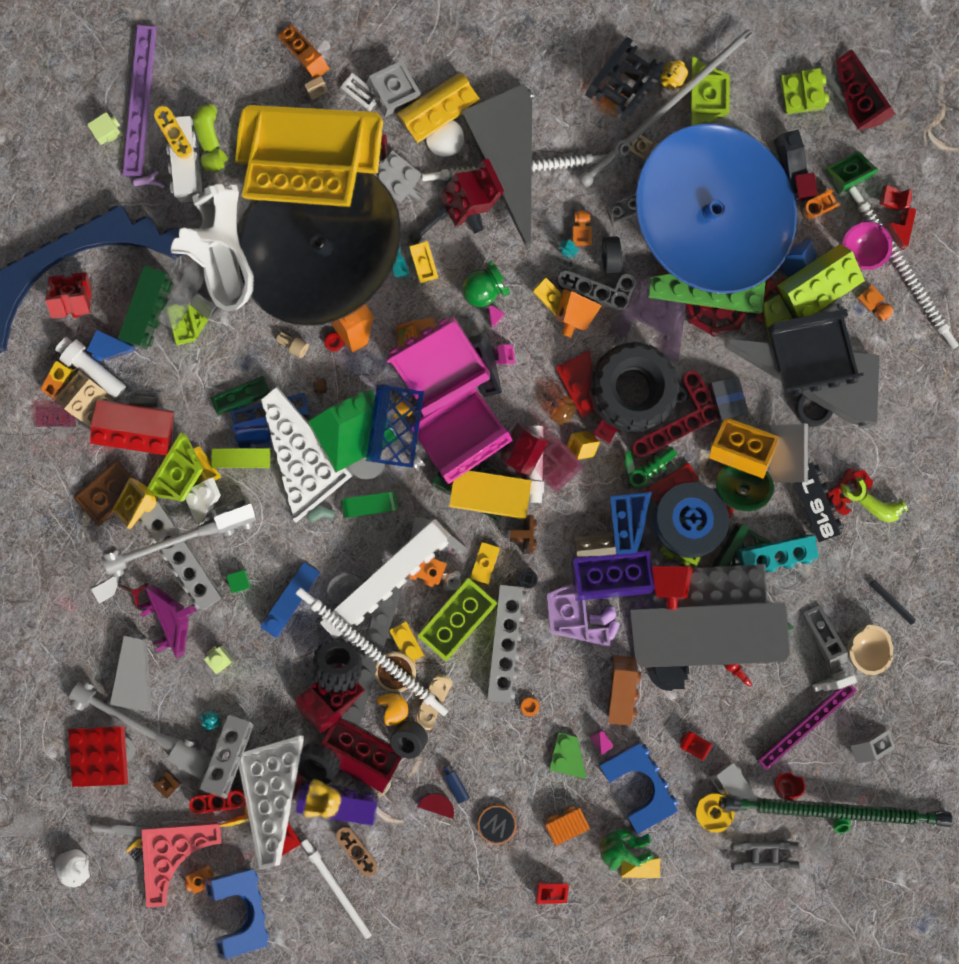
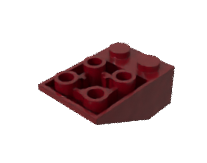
M339 663L334 668H342L343 666ZM315 682L295 698L296 708L322 734L336 723L365 692V689L359 683H354V687L351 689L348 687L347 691L338 690V692H334L333 689L328 691L326 687H320L319 682Z

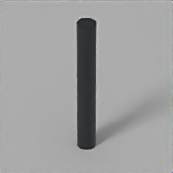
M875 579L869 584L910 625L916 621Z

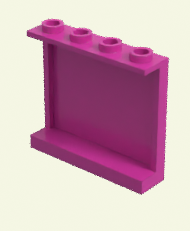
M454 316L449 319L447 317L441 319L437 326L426 328L421 332L420 336L416 338L413 336L406 340L403 346H396L388 352L387 362H391L421 405L420 411L424 416L490 379V371Z
M476 388L471 389L421 419H417L409 426L448 484L512 441L506 428L502 426Z

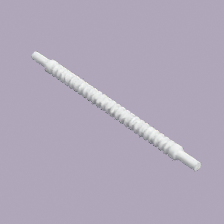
M586 154L585 157L583 155L577 157L576 155L575 158L570 156L568 159L567 157H564V159L559 157L558 160L556 158H553V160L548 158V161H545V159L540 161L538 159L537 162L532 160L533 172H535V169H538V171L543 169L545 171L546 168L551 170L552 167L554 169H557V167L562 169L563 166L565 168L568 166L572 168L573 165H576V167L581 165L583 167L584 164L592 166L593 163H599L608 154L596 156ZM474 166L472 169L469 167L464 169L462 167L461 170L458 168L453 170L451 168V171L442 169L441 172L423 173L422 176L423 181L439 179L448 181L456 173L474 171L476 168Z
M854 186L848 190L858 204L860 213L863 212V217L867 218L866 221L878 223L879 219L875 218L876 214L872 213L873 209L870 210V204L864 201L856 187ZM892 241V253L890 255V258L894 259L892 262H896L895 266L899 267V272L902 271L901 276H905L904 280L908 281L907 285H911L910 289L914 290L913 294H917L916 299H920L919 303L923 304L922 308H926L925 312L929 313L928 317H932L931 321L935 322L934 326L938 327L937 331L939 334H943L952 350L955 349L959 344L949 331V325L944 323L945 319H941L942 315L938 314L939 310H935L936 305H932L933 301L929 300L930 296H926L927 292L923 291L924 287H920L921 282L918 283V278H914L915 273H911L912 269L908 268L909 264H905L906 260L902 259L903 255H899L900 250H896L897 246H894V241Z
M302 588L296 592L300 598L310 605L311 610L317 611L318 615L321 614L322 619L326 618V622L330 621L331 626L335 625V629L338 628L339 633L343 632V636H348L347 639H351L352 643L355 642L356 647L360 646V650H365L364 653H368L369 657L372 656L373 661L377 660V664H381L382 668H386L385 671L389 670L390 675L394 674V678H398V682L402 681V685L406 684L407 689L411 688V692H415V696L419 695V699H423L426 705L430 704L443 716L448 713L449 710L439 703L432 693H427V689L423 690V686H419V682L415 683V679L411 680L410 675L407 676L406 672L403 673L402 668L398 669V665H393L394 662H390V658L386 659L385 654L381 655V651L378 652L376 647H372L373 644L369 645L368 640L364 641V637L361 638L360 633L356 634V630L352 631L351 626L347 627V623L344 624L343 619L339 620V616H334L335 613H331L330 609H326V605L322 606V602L319 599L315 600Z

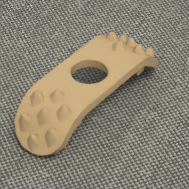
M436 675L431 681L427 693L437 696L439 703L443 704L453 681L447 676ZM422 701L415 721L425 730H430L433 728L439 712Z

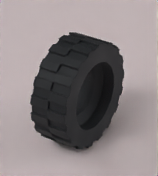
M308 743L301 750L298 771L306 780L311 782L312 780H317L327 785V783L330 784L333 781L341 765L338 756L327 746L319 743ZM310 759L318 761L325 768L318 767Z

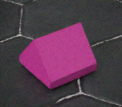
M494 306L488 307L490 325L495 327L504 317L505 313Z

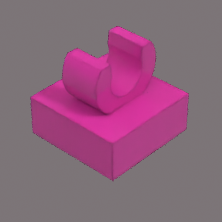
M503 344L497 346L498 349L493 350L495 354H499V360H495L496 364H516L513 345Z

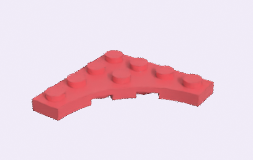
M220 823L142 829L146 907L167 905L170 880L177 867L187 856L206 846L221 844Z

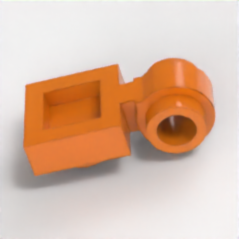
M579 210V212H575V223H578L580 226H573V242L576 243L575 246H592V226H586V223H590V212Z
M873 285L856 298L869 312L875 308L876 312L874 314L880 321L887 320L892 316L893 308L888 303L881 304L885 298Z

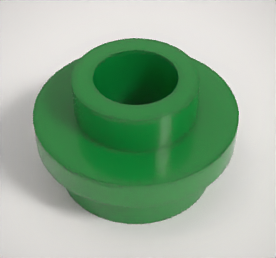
M834 819L831 823L836 833H846L850 830V819Z

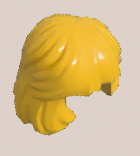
M312 780L306 799L304 815L306 817H330L335 815L340 805L339 793L320 781Z

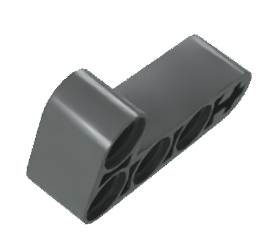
M570 271L561 272L557 279V286L561 290L573 291L601 306L618 312L624 310L627 306L636 283L633 276L624 274L619 278L615 289ZM568 277L569 282L564 285L562 279ZM577 280V283H576V285H575V289H573V288H572V286H573L572 283H574V281ZM628 280L631 283V287L627 289L622 287L621 281ZM584 283L588 286L589 290L581 292L578 286ZM599 290L604 291L606 298L599 299L596 292ZM617 297L622 298L624 305L617 306L614 303V299Z

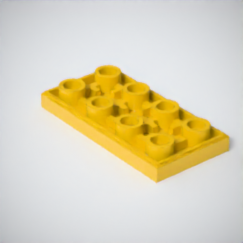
M467 471L453 481L449 507L526 519L531 480Z

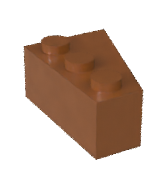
M613 655L612 661L614 666L613 673H611V690L609 691L608 723L631 725L632 719H636L634 701H638L639 690L636 689V685L641 681V672L638 671L635 657Z

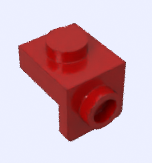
M885 185L882 188L879 205L895 211L908 209L912 202V190L902 191Z
M691 731L685 733L680 740L681 749L702 761L705 760L713 746L712 743Z

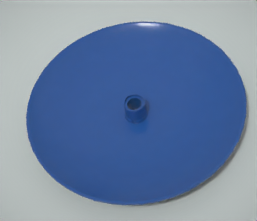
M699 124L682 128L666 137L654 148L640 172L636 190V211L642 235L659 263L680 281L691 287L711 293L741 292L753 288L771 277L786 259L785 256L789 253L793 244L797 223V210L793 189L778 160L762 143L738 129L718 124Z

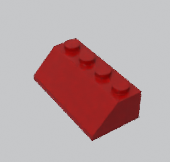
M97 400L91 423L90 444L167 455L172 446L174 411Z

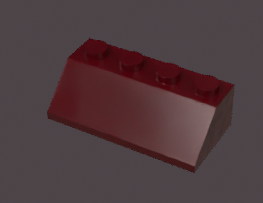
M339 718L331 726L321 743L323 746H327L330 750L334 751L335 755L338 756L341 765L340 770L381 793L384 792L402 759L401 756L394 752L390 745L342 718Z

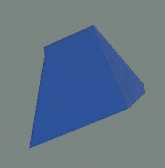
M810 238L791 247L789 253L785 256L786 259L780 266L783 273L792 276L816 260V253Z

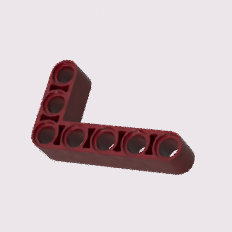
M689 371L682 377V385L686 389L687 395L696 411L634 442L631 446L634 456L644 457L717 419L712 397L698 372ZM692 375L696 378L695 385L688 384L687 376ZM697 392L703 393L705 397L703 402L696 400L695 395ZM706 409H710L713 412L712 419H707L704 416ZM688 418L696 420L694 428L687 425ZM672 426H676L679 429L678 436L671 435L670 428ZM654 435L662 437L661 445L654 444ZM638 443H642L645 446L643 454H639L636 451Z

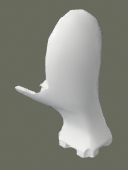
M216 184L207 187L205 192L192 197L194 206L202 215L201 227L199 229H181L180 238H175L171 253L188 254L203 266L208 292L215 305L225 311L238 310L249 300L253 292L254 276L240 247L237 235V201L239 195L237 185L224 187L223 184ZM239 266H240V268H241V271H242V274H243V277H244V280H245V286H244L243 281H242V278H241Z

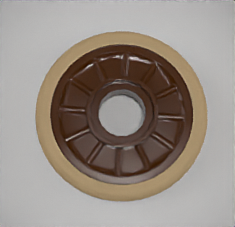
M401 652L385 654V658H390L389 661H393V665H398V669L402 668V672H406L407 676L410 675L411 680L416 678L415 665L407 655ZM376 662L377 671L375 678L383 689L395 693L407 690L406 684L402 685V681L398 682V678H394V676L390 675L389 670L385 671L386 668H382L381 664Z

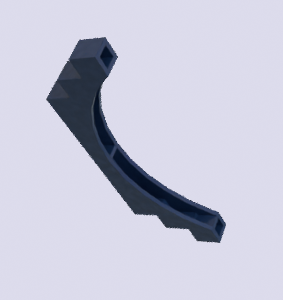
M116 205L111 207L108 213L93 217L91 222L86 225L80 224L74 228L75 231L69 234H61L58 236V240L43 244L38 251L28 252L24 255L23 259L8 263L6 268L0 270V354L7 351L11 325L20 303L30 288L49 269L64 259L84 250L111 245H130L151 249L176 259L184 255L171 253L175 238H180L179 228H168L161 235L150 216L147 218L143 216L133 224L126 209L122 205Z

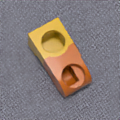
M55 361L41 387V391L56 399L76 370L66 366L62 361Z

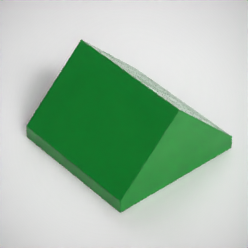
M859 151L825 168L838 195L870 179L878 172V168Z

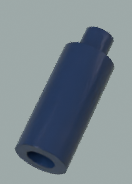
M449 765L444 767L445 775L443 778L457 804L468 800L470 796L456 770L452 771Z

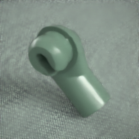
M316 506L306 514V519L310 522H315L322 517L333 519L335 510Z

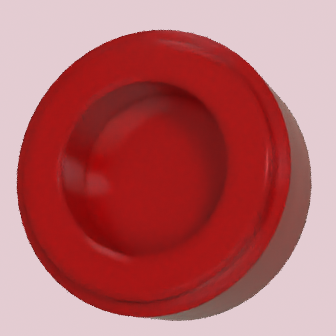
M336 332L329 333L325 338V346L331 352H338L344 346L342 338Z

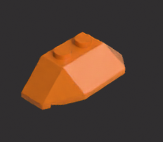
M365 304L354 313L331 322L351 354L368 344L374 315Z

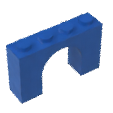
M639 741L598 763L609 783L632 771L643 772L651 778L653 792L650 799L642 806L627 813L637 834L678 812L676 806L679 805L674 795L670 796L666 789L669 786L664 777L660 779L657 772L660 770L655 761L651 762L647 755L650 752L645 744L641 745Z
M243 868L204 880L207 899L216 901L238 895L243 899L247 908L246 919L237 931L215 938L219 958L229 959L268 946L267 940L269 935L265 929V914L260 903L262 896L257 886L258 875L252 868Z

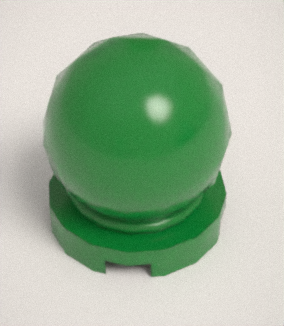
M492 260L485 263V270L477 269L472 271L463 280L461 293L467 303L472 306L486 307L496 300L498 294H501L503 297L510 294L508 286L505 287L502 282L504 278L501 272L493 264Z

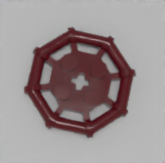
M684 303L689 319L688 323L707 332L711 337L733 330L738 331L741 329L740 326L748 313L740 311L734 320L731 316L734 310L698 305L699 313L695 316L692 304ZM703 316L712 321V325L710 326L698 318ZM727 319L730 324L716 327L717 322Z

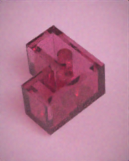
M559 439L543 452L556 466L543 478V481L555 493L584 467Z

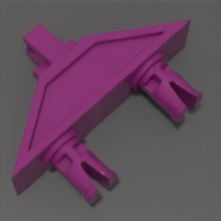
M155 585L146 587L151 601L138 606V610L147 608L140 615L145 617L152 612H156L166 635L153 641V645L162 643L155 650L161 652L171 647L176 659L184 656L189 624L188 615L197 612L195 605L184 608L183 604L181 605Z

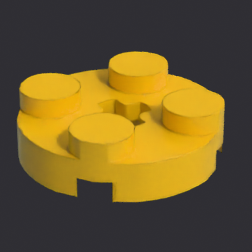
M720 793L704 795L698 800L695 808L697 821L704 829L710 832L726 830L731 822H733L735 811L723 813L722 809L719 808V798L723 796ZM716 807L717 810H720V813H718L717 817L715 818L712 814H710V811H712V808Z

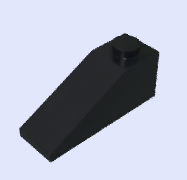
M799 129L780 134L774 140L782 168L790 181L793 193L797 192L795 176L808 174L805 148Z
M487 333L469 337V341L490 371V379L479 385L483 397L502 393L494 351Z

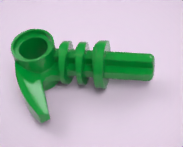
M669 447L658 456L653 454L651 456L652 461L647 460V465L642 464L640 467L634 466L631 452H626L624 463L630 486L633 488L642 487L646 484L647 478L650 477L652 479L654 473L656 475L659 474V469L664 471L666 469L664 465L677 456L675 449ZM634 474L642 476L641 484L637 485L633 482Z

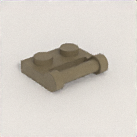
M612 531L606 532V534L581 537L573 535L577 558L616 554Z

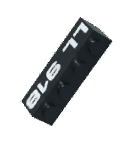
M813 461L808 463V482L795 483L818 542H822L841 535V529L844 528L840 518L836 519L834 511H836L833 500L829 501L827 497L829 489L826 482L822 483L820 479L822 472L819 464L815 465Z

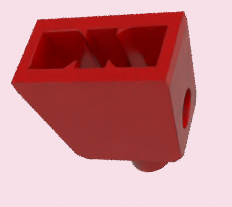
M652 566L656 597L666 598V610H677L678 598L687 599L693 568Z

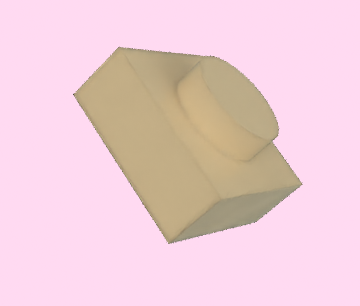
M321 76L304 84L311 100L329 92Z

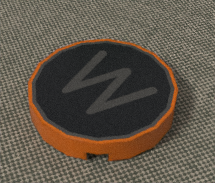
M493 805L485 808L480 814L478 830L482 838L487 842L503 844L514 835L516 819L512 811L507 807Z

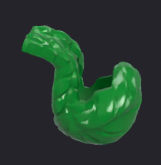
M623 828L622 830H615L601 839V860L605 865H608V869L611 871L618 869L622 863L621 861L641 867L642 864L653 859L654 855L651 850L635 857L622 841L624 840L633 849L637 847L642 848L651 843L649 834L637 837Z

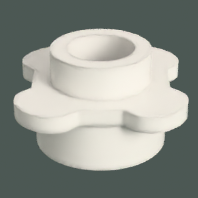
M459 571L442 575L444 590H457L461 587L462 583L459 578L461 574Z

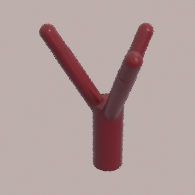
M144 583L137 589L119 584V588L132 593L135 608L138 609L139 592L146 588L148 583Z

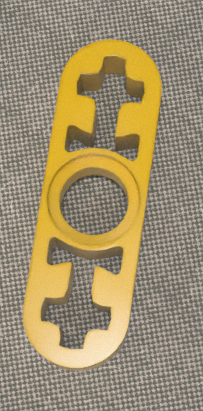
M166 106L158 107L155 110L154 117L174 153L180 159L189 158L193 152L192 146L173 113ZM164 112L167 114L166 117L170 122L168 125L163 118H160V113ZM171 128L179 130L177 137H169L168 132ZM181 141L184 147L188 146L185 154L182 152L178 153L181 149L177 142Z

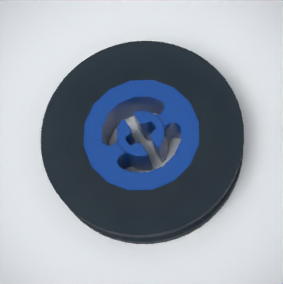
M683 483L670 489L659 500L654 511L653 525L659 541L666 549L681 557L697 558L710 553L724 540L729 527V514L725 503L714 490L699 483ZM681 510H685V511H686V514H684V515L682 516V518H681V521H684V522H683L682 524H680V520H679L680 512H681ZM703 521L702 529L698 531L696 527Z

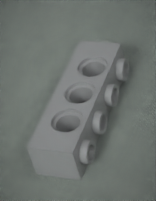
M231 715L224 719L221 726L222 733L214 744V754L210 756L207 762V772L200 781L201 790L227 799L254 727L251 722ZM236 733V739L233 742H229V736ZM225 752H229V758L223 761L222 755ZM222 770L221 778L215 779V773Z

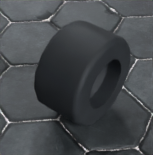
M414 721L401 722L390 737V745L394 752L407 759L418 757L428 742L426 730Z

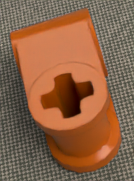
M833 189L821 193L803 205L801 209L803 217L811 220L840 207V203H837L832 193ZM809 205L815 208V213H811L809 211Z

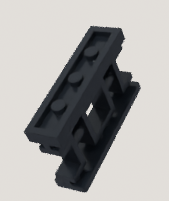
M629 37L624 39L590 84L585 94L590 99L596 96L597 101L602 96H605L618 105L615 113L617 115L621 113L620 119L622 120L627 115L632 116L637 108L635 104H640L646 96L644 92L651 90L654 85L653 79L656 81L659 79L663 72L661 67L664 64L662 61L657 64L655 58L649 64L636 55L635 52L638 47L636 45L634 47L631 46L633 40ZM626 53H628V56L625 59L627 62L623 60V62L619 66L618 63L620 62V60ZM652 70L653 72L646 82H642L644 77ZM620 72L636 81L633 87L617 78ZM609 76L610 80L607 83L608 85L605 84V86L601 90L600 87ZM634 93L635 97L632 99L627 107L624 106L628 100L627 98L630 99V97Z

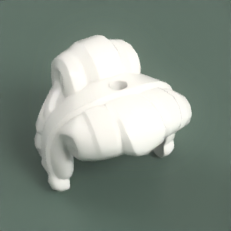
M74 849L61 853L57 857L55 869L62 884L68 887H78L90 877L88 855H85L79 849Z

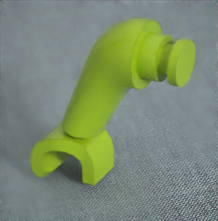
M209 103L197 108L193 116V126L203 151H208L201 156L202 166L205 171L216 173L225 167L224 162L228 158L221 148H216L220 146L214 128L217 108Z
M860 477L855 479L858 487L850 492L847 485L841 484V491L846 497L853 501H858L867 511L881 521L899 520L898 515L902 514L903 510L905 512L908 511L902 498L898 499L899 502L897 503L896 501L890 503L889 501L881 502L866 492L865 483Z

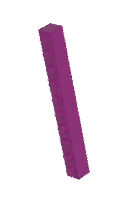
M852 684L836 689L756 760L765 770L770 768L857 690Z

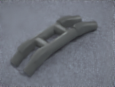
M743 841L730 844L732 851L751 850L752 861L731 863L732 870L800 869L801 867L800 861L779 860L778 849L799 850L800 842ZM759 849H771V861H759Z

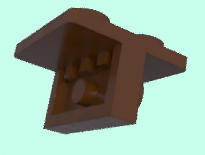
M527 515L526 519H524L523 530H505L504 538H510V542H523V554H533V550H536L537 541L534 538V531L537 530V519H534V515Z

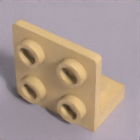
M79 370L55 400L66 411L91 427L97 400L113 402L114 398Z

